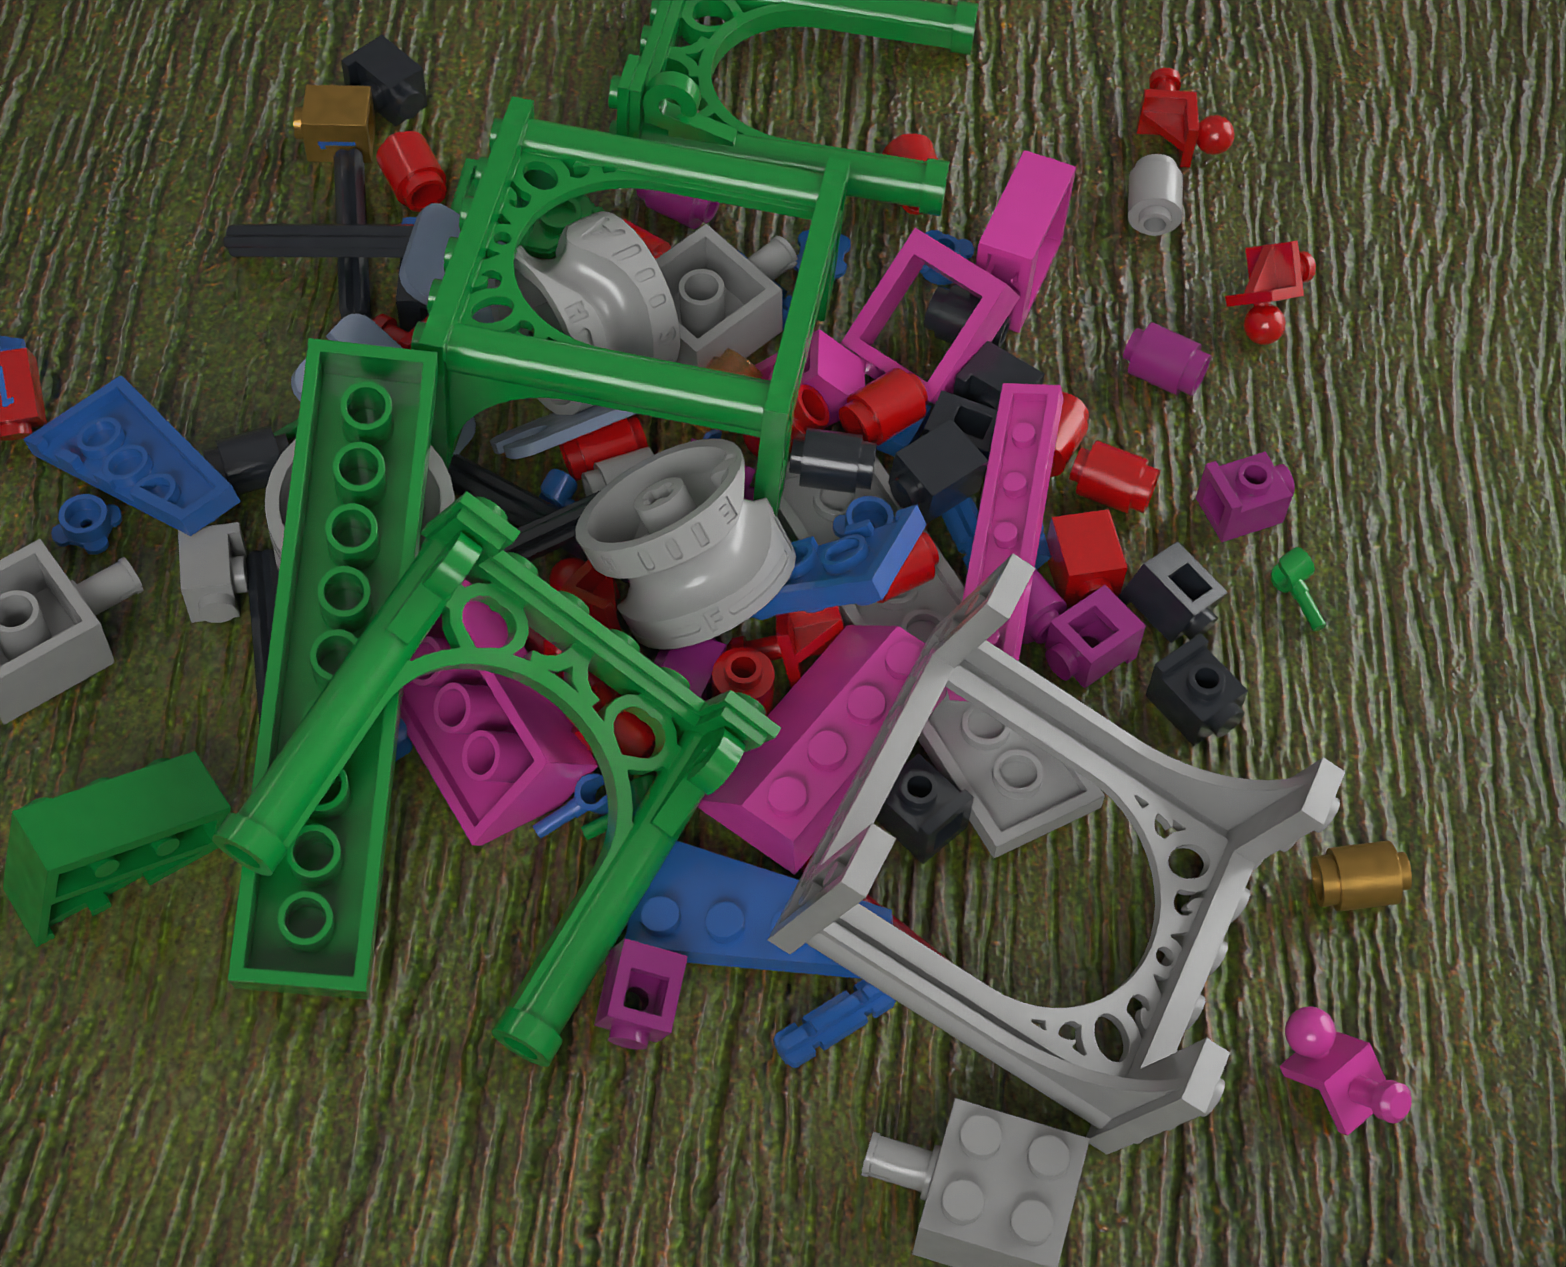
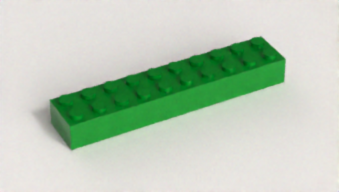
M308 339L251 793L419 553L438 383L437 352ZM404 686L385 705L287 849V853L271 876L261 875L242 865L228 981L235 989L369 1000Z

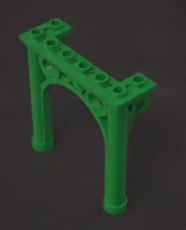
M652 0L650 25H644L642 29L640 56L629 54L622 75H613L611 79L608 106L611 109H617V120L611 121L609 133L823 174L828 156L851 160L846 196L919 207V213L941 217L950 161L928 158L927 161L789 140L762 133L738 120L725 108L713 87L712 75L723 56L741 41L761 32L785 27L827 29L949 48L950 53L971 55L979 3L958 0V5L925 0ZM705 16H715L726 22L717 26H706L699 24L696 20ZM681 35L691 45L678 47Z
M466 491L424 527L420 534L426 539L421 544L422 549L239 812L229 813L212 839L225 854L239 864L258 874L271 876L287 853V849L385 705L405 684L423 675L450 669L487 671L516 680L546 697L574 723L592 749L604 779L608 801V825L599 857L516 993L491 1030L495 1039L516 1055L539 1066L548 1067L563 1043V1039L560 1036L562 1030L704 795L712 794L727 780L739 763L743 753L775 739L781 727L765 716L766 710L757 700L746 694L729 690L707 701L702 700L689 690L690 684L681 674L667 667H658L640 653V646L633 638L622 631L606 628L590 616L588 606L581 599L569 592L557 591L538 577L537 568L529 560L519 554L503 551L516 540L521 532L507 522L506 513L494 502L484 497H474ZM464 580H467L472 585L464 587L462 583ZM471 601L482 602L488 605L492 611L500 614L508 627V637L503 647L476 648L462 621V612L466 603ZM442 614V629L451 649L430 653L410 661ZM528 626L562 651L556 656L542 655L534 650L524 655V658L513 655L524 647L528 637ZM564 671V680L555 674ZM588 671L622 695V697L606 703L596 712L592 706L600 699L590 687ZM621 711L636 715L641 721L647 723L652 728L656 746L649 758H637L621 754L614 734V721ZM654 770L657 776L633 813L632 791L628 774L644 775Z

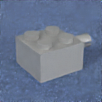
M705 224L656 259L665 277L677 312L680 329V350L677 363L728 372L782 332V289L773 280L797 265V255L786 239L781 236H775L768 244L746 259L710 226Z
M41 539L0 560V720L4 725L115 663L102 626L96 615L130 596L144 591L138 575L125 557L78 584L68 579Z
M955 1098L942 1146L935 1145L933 1151L873 1132L861 1176L867 1178L870 1176L921 1192L920 1199L926 1201L920 1220L912 1252L913 1255L951 1267H1058L1090 1138Z

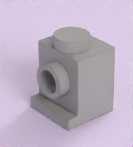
M240 523L205 526L192 536L178 530L181 592L191 623L202 621L222 623L234 617H240L239 593L249 592L246 565L248 552Z

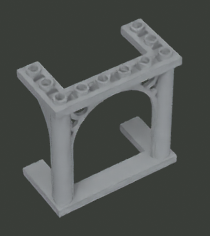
M1013 553L933 629L773 928L768 941L788 954H792L805 943L1089 1122L1091 1127L1086 1136L1090 1138L1089 1144L1107 1155L1131 1144H1139L1144 1139L1165 1130L1170 1131L1177 1125L1199 1116L1204 1117L1218 1104L1225 1088V1081L1220 1077L1230 1052L1208 1038L1180 1051L1177 1048L1185 1030L1195 1023L1203 1010L1205 997L1201 995V991L1207 977L1219 967L1227 953L1228 943L1223 939L1230 923L1242 913L1248 903L1250 890L1245 887L1252 871L1265 858L1279 850L1282 852L1288 851L1298 839L1312 831L1319 833L1331 823L1340 806V800L1335 796L1345 771L1324 757L1293 777L1280 780L1235 778L1196 768L1171 758L1138 740L1000 650L986 639L1009 620L1035 570V567ZM944 687L958 694L1090 780L1115 802L1136 831L1147 855L1152 872L1155 894L1154 922L1147 948L1139 964L1129 978L1108 996L1086 1005L1070 1008L1040 1007L1017 1001L987 986L859 904L860 901L866 898L896 840L895 837L873 823ZM1155 819L1162 825L1164 830L1172 827L1177 832L1162 838L1155 830ZM1186 848L1200 855L1204 867L1198 878L1185 879L1172 872L1168 859L1173 850ZM1177 893L1191 895L1189 901L1181 908L1183 915L1179 914L1174 907L1173 902ZM1157 950L1165 954L1161 964L1156 958ZM1131 998L1138 999L1143 1005L1142 1009L1136 1011L1135 1021L1127 1012V1005ZM1098 1017H1105L1112 1021L1121 1035L1123 1053L1119 1062L1107 1059L1096 1043L1094 1029ZM1064 1024H1068L1076 1029L1075 1040L1059 1036L1058 1032ZM1075 1042L1078 1052L1072 1048Z

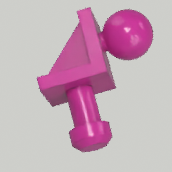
M1302 1007L1289 1016L1285 1025V1037L1295 1053L1279 1067L1284 1077L1320 1090L1339 1133L1348 1136L1373 1113L1378 1119L1393 1124L1402 1121L1407 1116L1412 1104L1409 1088L1400 1082L1386 1080L1369 1042L1337 1032L1329 1014L1317 1007Z

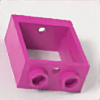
M1026 150L1023 151L979 241L975 264L1006 283L1020 296L1008 315L1011 318L1009 330L1018 333L1021 331L1061 245L1076 172V166Z
M915 227L841 341V344L865 361V373L873 379H877L893 368H900L906 373H912L873 348L872 344L923 265H927L981 299L928 382L918 377L928 394V400L925 404L928 405L931 402L935 405L942 390L953 394L956 375L987 341L991 342L1020 296L1003 281Z

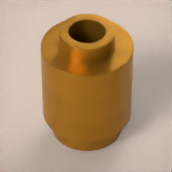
M1391 841L1331 847L1326 850L1325 855L1313 856L1311 860L1312 885L1315 898L1320 907L1334 906V909L1339 912L1396 905L1401 903L1403 891L1411 889L1412 874L1408 857L1405 852H1397Z

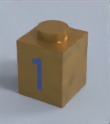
M306 85L303 107H295L293 126L295 138L304 140L308 162H334V155L339 149L348 151L356 148L363 154L364 163H372L376 118L371 86Z

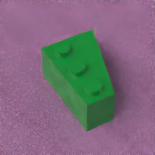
M196 751L172 759L160 758L149 763L144 768L114 778H99L83 788L53 798L43 797L35 799L22 808L12 811L3 890L37 948L55 938L50 928L53 925L86 907L89 908L94 917L112 907L107 897L108 895L143 876L150 886L218 849L219 847L214 843L212 837L230 813L231 806Z

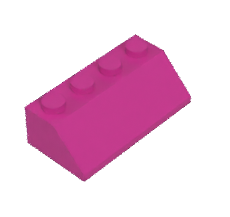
M464 580L462 583L464 587L472 585L467 580ZM471 601L466 603L462 612V621L476 648L503 647L508 637V627L500 614L492 611L488 605L482 602ZM442 614L410 661L430 653L451 649L442 629ZM523 647L513 655L524 658V655L528 652ZM450 669L423 675L404 685L400 718L404 720L407 726V735L473 846H482L562 806L575 792L576 784L581 777L591 774L599 766L591 752L571 732L573 724L565 717V714L546 697L516 680L487 671Z
M847 625L767 716L781 727L776 738L763 743L760 747L743 753L739 763L727 780L712 794H705L698 808L795 875L815 852L925 643L899 626ZM944 687V689H943V691H942V693H941V695H940V697H939L937 703L935 704V706H934L932 712H933V711L935 710V708L940 704V702L946 697V691H947L946 687Z

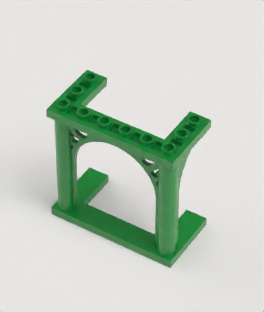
M512 96L504 118L496 117L493 121L489 140V157L481 156L479 158L475 173L474 186L476 192L474 197L465 196L459 219L461 231L459 237L451 236L447 242L444 255L445 274L443 279L435 278L431 284L427 305L428 319L426 323L417 322L412 336L411 349L438 353V383L431 446L442 458L448 469L463 426L467 421L484 409L496 404L525 398L569 400L760 437L753 501L767 498L777 517L785 486L794 409L816 320L825 322L834 285L851 160L828 156L823 174L534 119V100ZM635 188L655 190L812 220L771 381L605 349L578 341L563 334L544 321L523 297L514 273V260L518 247L521 245L526 250L534 223L552 208L580 195L608 189ZM501 240V241L504 242L505 244H504V245L498 244V242ZM488 279L499 280L501 284L497 288H488ZM491 305H504L513 310L508 317L494 323L477 322L472 318L477 311ZM520 328L527 329L533 333V336H525L518 331Z

